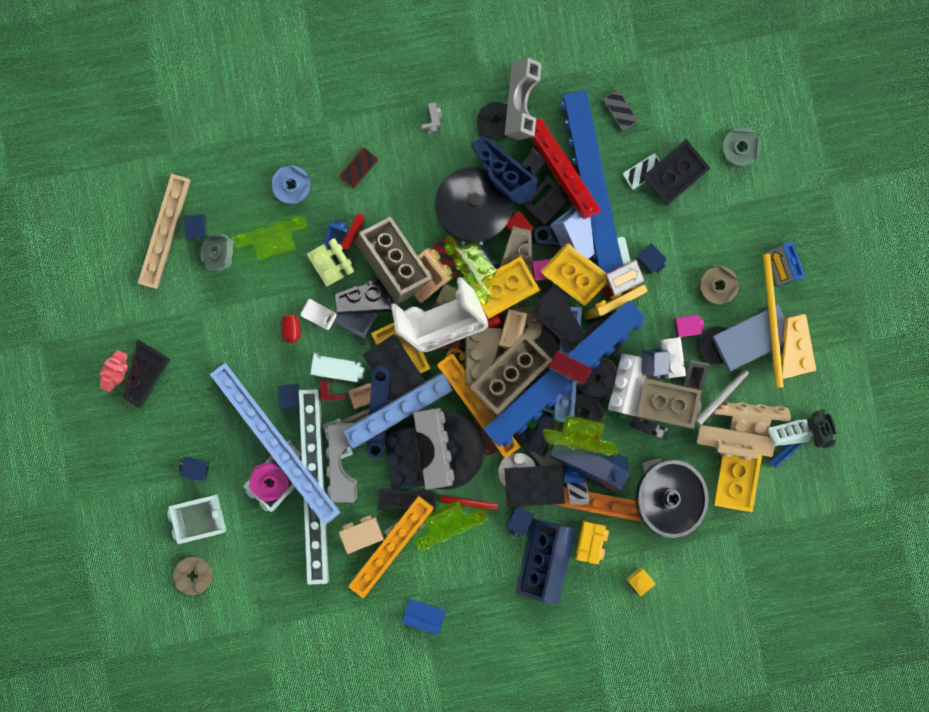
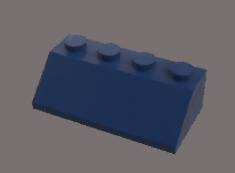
M532 519L516 594L543 603L559 604L575 528Z

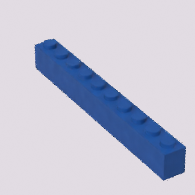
M585 90L563 95V101H560L562 112H565L567 117L564 120L566 131L570 132L571 138H568L570 150L573 149L574 157H572L573 167L577 168L579 177L601 209L597 215L590 217L594 246L592 259L593 262H597L599 268L609 273L623 266L587 91Z
M630 300L627 301L567 356L591 367L593 370L601 363L599 359L603 355L608 357L615 350L614 346L618 342L622 344L630 337L628 335L633 329L637 331L644 325L642 321L645 316ZM550 370L484 430L499 447L502 445L507 447L513 441V435L517 432L519 435L528 428L526 424L531 419L535 422L542 415L541 411L546 406L549 409L557 402L555 398L558 395L562 394L564 396L572 389L570 385L573 381Z

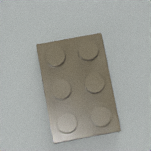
M644 378L636 416L694 428L702 390Z

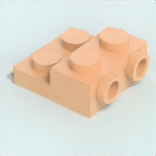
M430 248L418 255L432 276V280L414 294L420 303L424 302L453 278L451 276L452 270L449 266L443 265L439 261L440 255L438 252Z

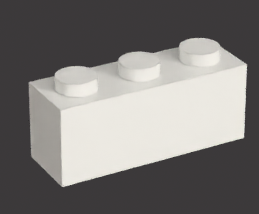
M621 354L608 410L636 416L643 380L647 377V374L642 373V358Z

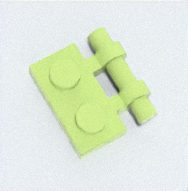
M335 238L328 241L331 249L328 250L325 244H322L307 253L326 287L344 277L341 272L342 269H345L348 275L354 272L350 259L346 258L341 244H338ZM333 254H335L338 260L340 261L338 265L332 257Z

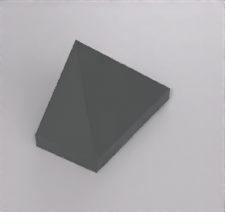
M692 360L686 361V376H684L682 386L702 390L709 369V363Z

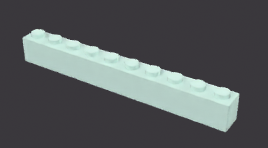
M320 389L299 390L302 463L325 492ZM304 499L307 585L327 584L329 582L327 527Z

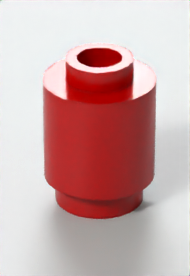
M297 315L283 316L280 322L282 340H286L287 344L297 343V339L301 338L300 320H297Z

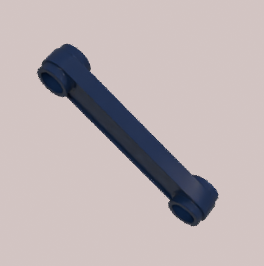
M378 365L372 371L369 415L387 405L389 370L384 365ZM382 371L386 375L383 378H379L376 376V373ZM385 430L367 440V452L371 457L376 458L382 455L384 451ZM373 445H378L380 449L374 451L370 447Z

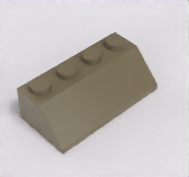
M391 217L359 232L355 241L356 245L396 304L413 296L432 280V276Z
M524 334L470 386V389L497 418L548 369L552 359L528 335Z

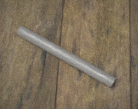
M743 369L700 414L695 421L698 426H701L749 375L748 370Z

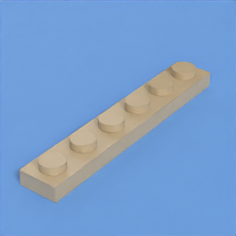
M174 174L170 176L138 284L158 289L191 180Z

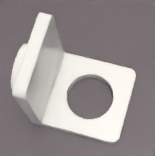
M308 299L300 314L302 317L326 330L330 329L337 316L335 312L311 299Z

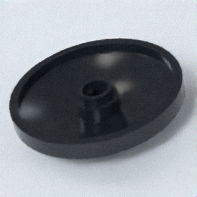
M463 168L451 173L443 180L436 193L435 213L440 225L449 235L463 242L480 243L493 239L503 231L511 216L512 199L495 186L487 171L482 168Z
M443 412L445 416L443 427L448 435L446 446L447 450L451 453L449 465L450 470L452 469L454 472V481H452L453 485L437 489L448 490L467 484L478 474L483 464L485 448L478 428L469 419L457 413ZM420 433L425 468H427L434 459L435 448L431 439L425 434Z
M678 460L658 462L647 469L637 485L635 495L637 512L643 524L659 536L678 538L688 535L701 524L708 508L706 483L701 474L686 462Z

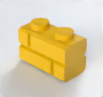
M582 521L575 555L576 560L599 564V560H603L605 549H602L603 541H607L609 533L605 525Z

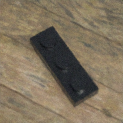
M380 488L378 508L407 510L419 495L434 507L432 511L436 512L437 492Z

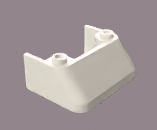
M461 277L458 278L459 290L455 293L456 300L426 312L418 307H410L408 310L403 311L396 304L392 305L396 332L421 352L432 351L481 332L488 327V323L474 289Z

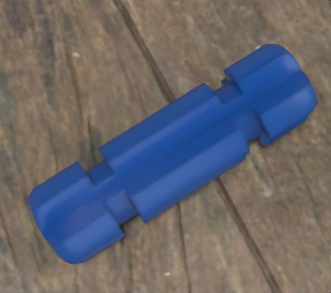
M802 443L785 445L776 453L777 456H773L769 460V463L774 468L779 467L782 461H785L795 452V449H799L802 446Z

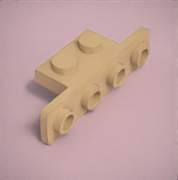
M723 401L713 412L717 415L731 416L729 430L765 436L769 434L767 430L770 428L771 420H791L789 408L783 406L771 407L763 404L750 405L743 402L728 403Z
M706 425L699 427L697 444L716 447L720 455L727 457L738 455L739 458L744 460L756 459L757 454L773 456L775 446L769 436Z

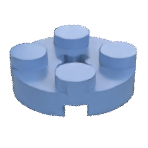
M282 167L274 174L272 189L274 195L281 202L298 204L309 194L311 182L306 172L300 167ZM287 181H296V187L294 189L291 188L290 190H288V185L286 184Z

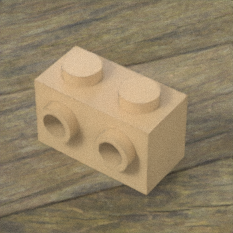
M371 515L360 519L361 523L353 525L352 522L342 526L343 530L339 534L347 554L384 540L376 517L371 518Z

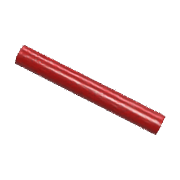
M441 495L440 499L441 503L494 511H497L498 503L446 495Z

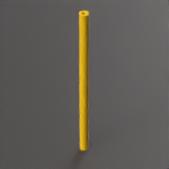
M763 254L776 388H781L784 386L770 254Z

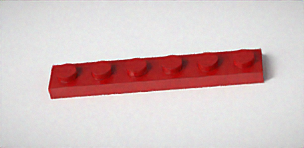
M541 118L536 119L535 135L530 137L582 219L597 215L601 211L598 204Z

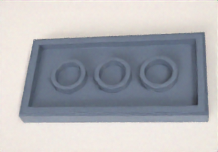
M776 305L779 346L784 345L785 317L780 306ZM768 310L712 336L728 372L772 351Z

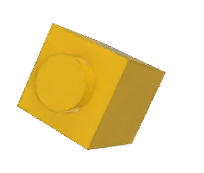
M642 567L627 578V581L640 596L655 585V582Z

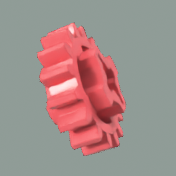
M117 350L112 358L110 357L109 360L105 361L100 373L101 389L111 392L115 384L118 385V383L122 382L128 365H126L127 354Z

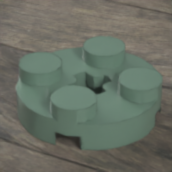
M748 128L734 129L727 134L722 143V153L725 160L738 167H744L753 163L761 152L760 139ZM740 142H743V146H746L743 152H739V149L736 148Z
M211 233L208 235L211 237L202 243L200 257L201 261L205 262L206 269L219 272L228 269L232 264L234 241L225 234Z

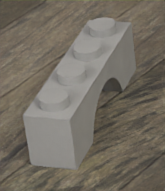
M530 58L514 61L511 67L505 135L516 140L534 137L536 118L529 114L527 101L533 87L540 82L541 63Z
M440 408L413 412L416 432L428 436L435 448L432 463L423 470L425 488L432 489L453 485L454 472L452 469L450 470L449 465L451 453L447 450L446 446L448 435L443 427V423H445L444 413L441 412Z
M331 423L326 428V440H329L326 457L329 459L330 464L327 467V477L330 478L327 492L332 502H354L357 499V479L350 477L344 471L341 464L342 453L345 448L350 446L342 431L355 423Z

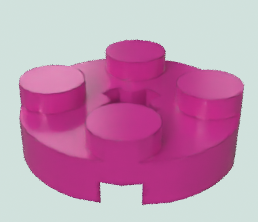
M263 463L256 465L249 478L250 490L263 501L277 500L288 489V476L279 464ZM271 478L274 482H271V485H267L264 480Z

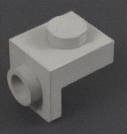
M435 102L428 104L432 123L421 125L422 132L426 131L427 134L437 132V129L441 128L439 119L442 118L440 107L436 108Z

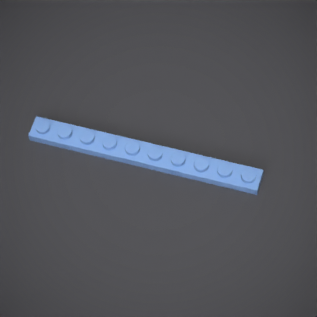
M224 363L210 374L324 525L340 514V511L227 364Z

